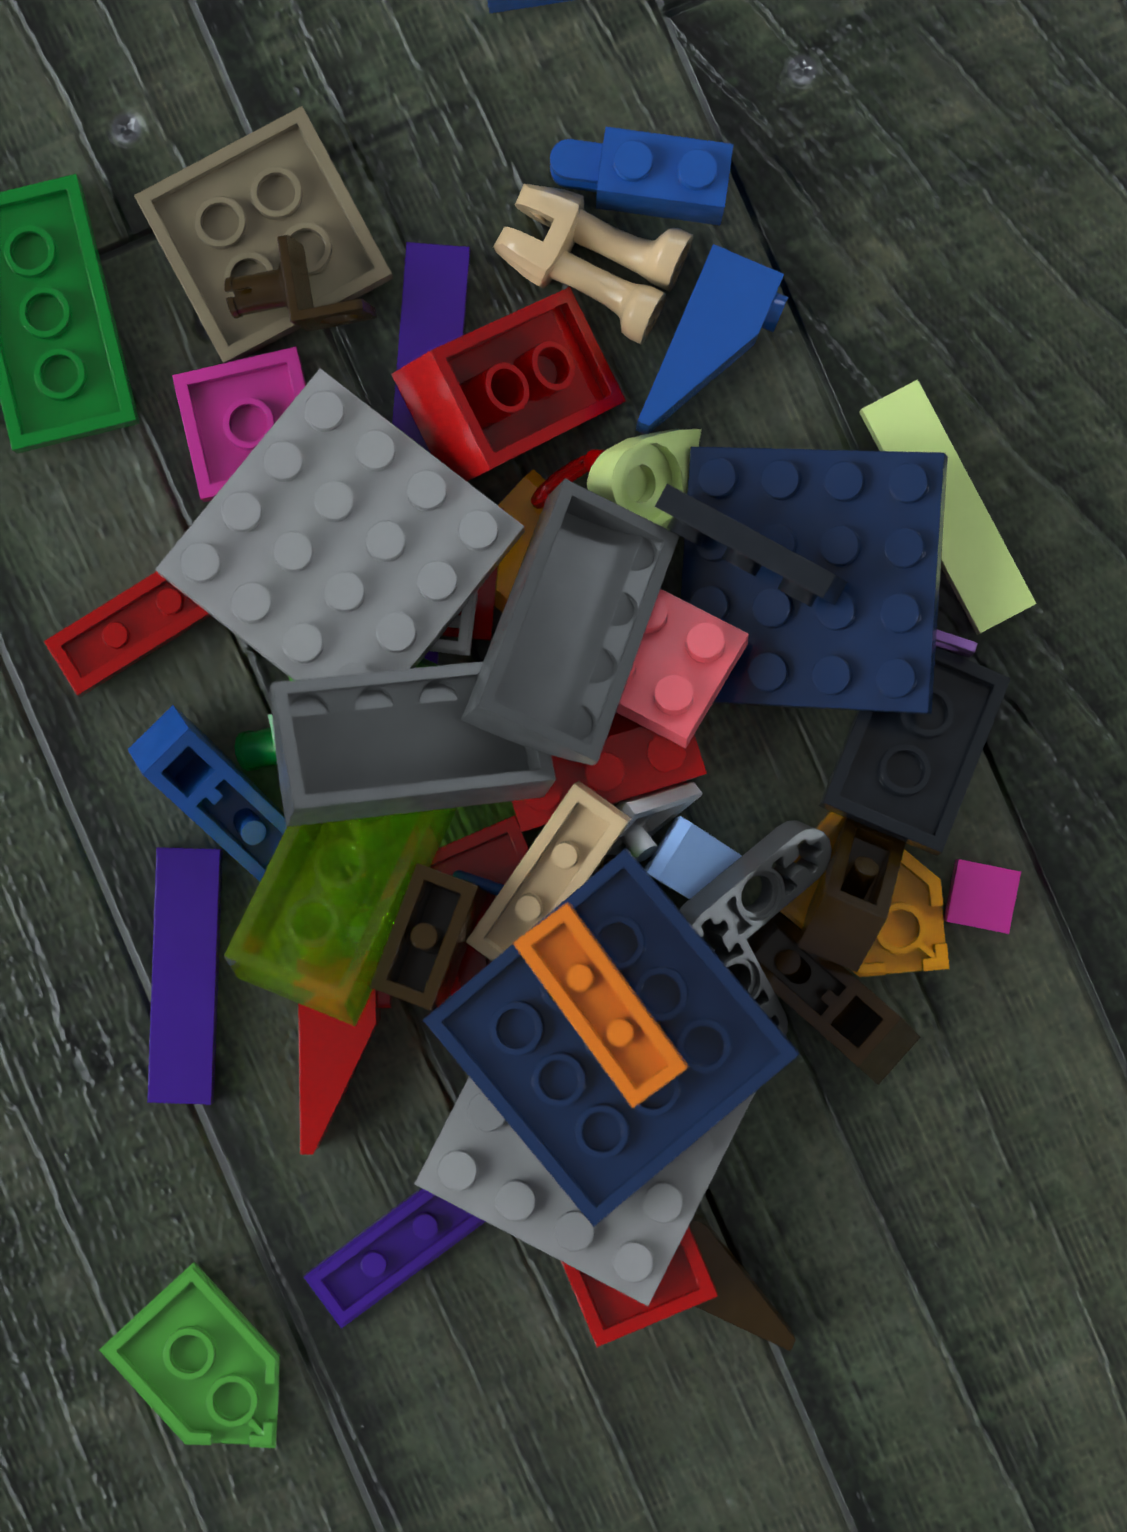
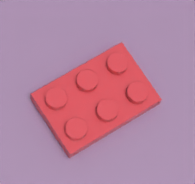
M660 589L616 712L686 748L748 645L749 634Z

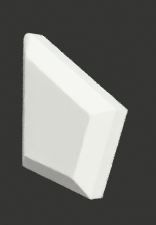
M694 782L677 783L620 801L616 808L628 815L632 820L607 855L619 854L626 848L638 862L648 859L658 848L651 836L696 801L703 793Z

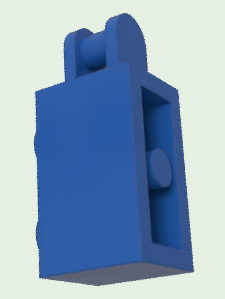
M605 127L603 143L565 139L558 142L550 153V172L555 183L561 187L597 192L596 209L721 225L725 209L733 144Z

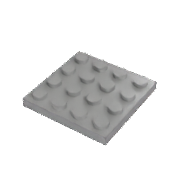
M320 368L155 570L160 576L293 680L412 669L417 667L523 535L525 527Z
M468 1077L415 1185L648 1306L755 1092L593 1227L479 1087Z

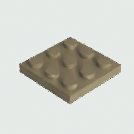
M303 106L134 195L223 363L243 359L300 329V327L290 322L287 307L234 318L229 311L226 298L234 297L233 292H225L224 285L227 277H240L278 269L281 262L277 242L278 236L289 235L304 247L313 307L354 300L394 279Z

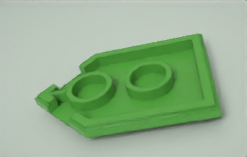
M193 1262L112 1336L99 1351L184 1444L249 1445V1447L276 1448L280 1354L205 1272Z

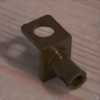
M289 235L277 237L281 261L278 269L240 277L232 276L225 279V292L234 293V297L226 298L229 311L234 318L287 307L290 322L307 332L377 318L375 307L363 299L313 307L304 247Z

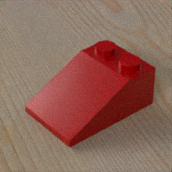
M570 287L432 349L391 374L430 453L465 481H469L626 402Z

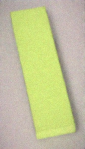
M918 379L862 408L859 413L879 451L941 452L948 456L941 568L976 634L978 635L1035 605L1036 602Z

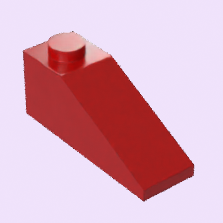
M380 956L303 957L298 960L300 1155H313L320 1147L381 1020V1008H392L391 995L369 987Z

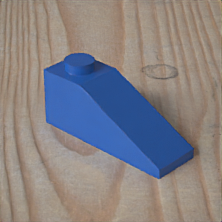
M715 244L712 245L638 418L636 431L650 434L753 347L761 328L774 332L788 299L787 296L777 292L784 276L783 273Z
M174 705L128 748L142 775L271 893L275 894L319 851L316 845L297 826H286L285 814L213 741Z

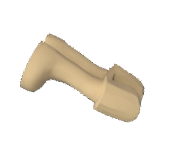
M523 184L515 203L516 208L530 218L549 226L550 229L544 241H541L519 230L504 227L493 246L496 253L522 276L543 289L553 279L571 286L605 305L620 318L621 333L630 340L643 344L662 312L666 301V293L652 286L635 284L624 280L570 252L575 243L636 272L650 283L670 292L687 258L693 241V234L680 228H670L656 240L637 237L615 228L584 210V196L564 189Z

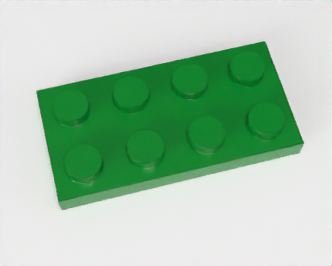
M77 174L0 192V403L11 449L17 454L140 424L81 179Z

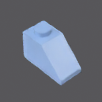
M677 816L644 869L652 877L691 899L742 855L682 816Z

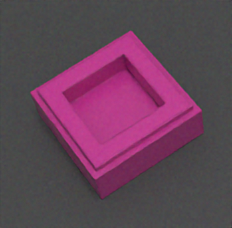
M955 859L944 921L1009 934L1021 871Z

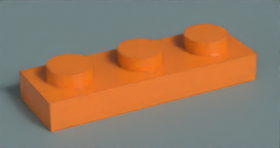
M570 903L560 907L513 942L519 953L632 1108L689 1067Z

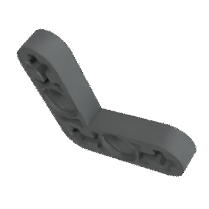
M797 820L786 821L776 827L679 909L701 937L704 935L701 926L705 921H709L704 927L705 933L710 942L719 947L713 951L727 967L739 964L741 970L739 982L785 1036L788 1028L786 1013L746 939L818 880L829 865L832 851L829 838L823 831ZM801 841L804 842V843L799 847V849H797L796 846H797ZM800 855L801 858L795 863L794 861ZM773 863L777 864L774 868H772ZM760 876L762 891L759 898L750 906L743 907L741 894L744 885L749 879Z

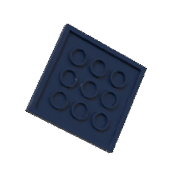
M729 447L690 448L689 496L847 582L835 605L818 596L813 606L810 607L777 589L783 579L779 574L761 566L755 577L722 559L727 549L726 545L706 536L700 547L685 538L681 599L749 634L748 645L713 703L914 714L932 713L948 456L945 453Z
M626 848L537 924L566 903H570L689 1065L686 1070L632 1108L514 944L508 947L423 1020L593 1227L799 1055V1052Z

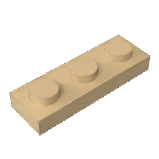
M580 781L574 783L477 924L466 943L491 961L497 958L514 941L523 936L594 875L632 818Z

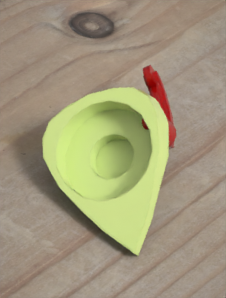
M670 429L627 438L607 450L592 449L586 455L572 460L545 480L533 493L531 503L536 509L543 508L547 496L564 479L573 482L588 472L587 488L589 491L668 529L667 526L673 516L656 508L655 505L667 484L687 494L690 448L699 447L702 429Z

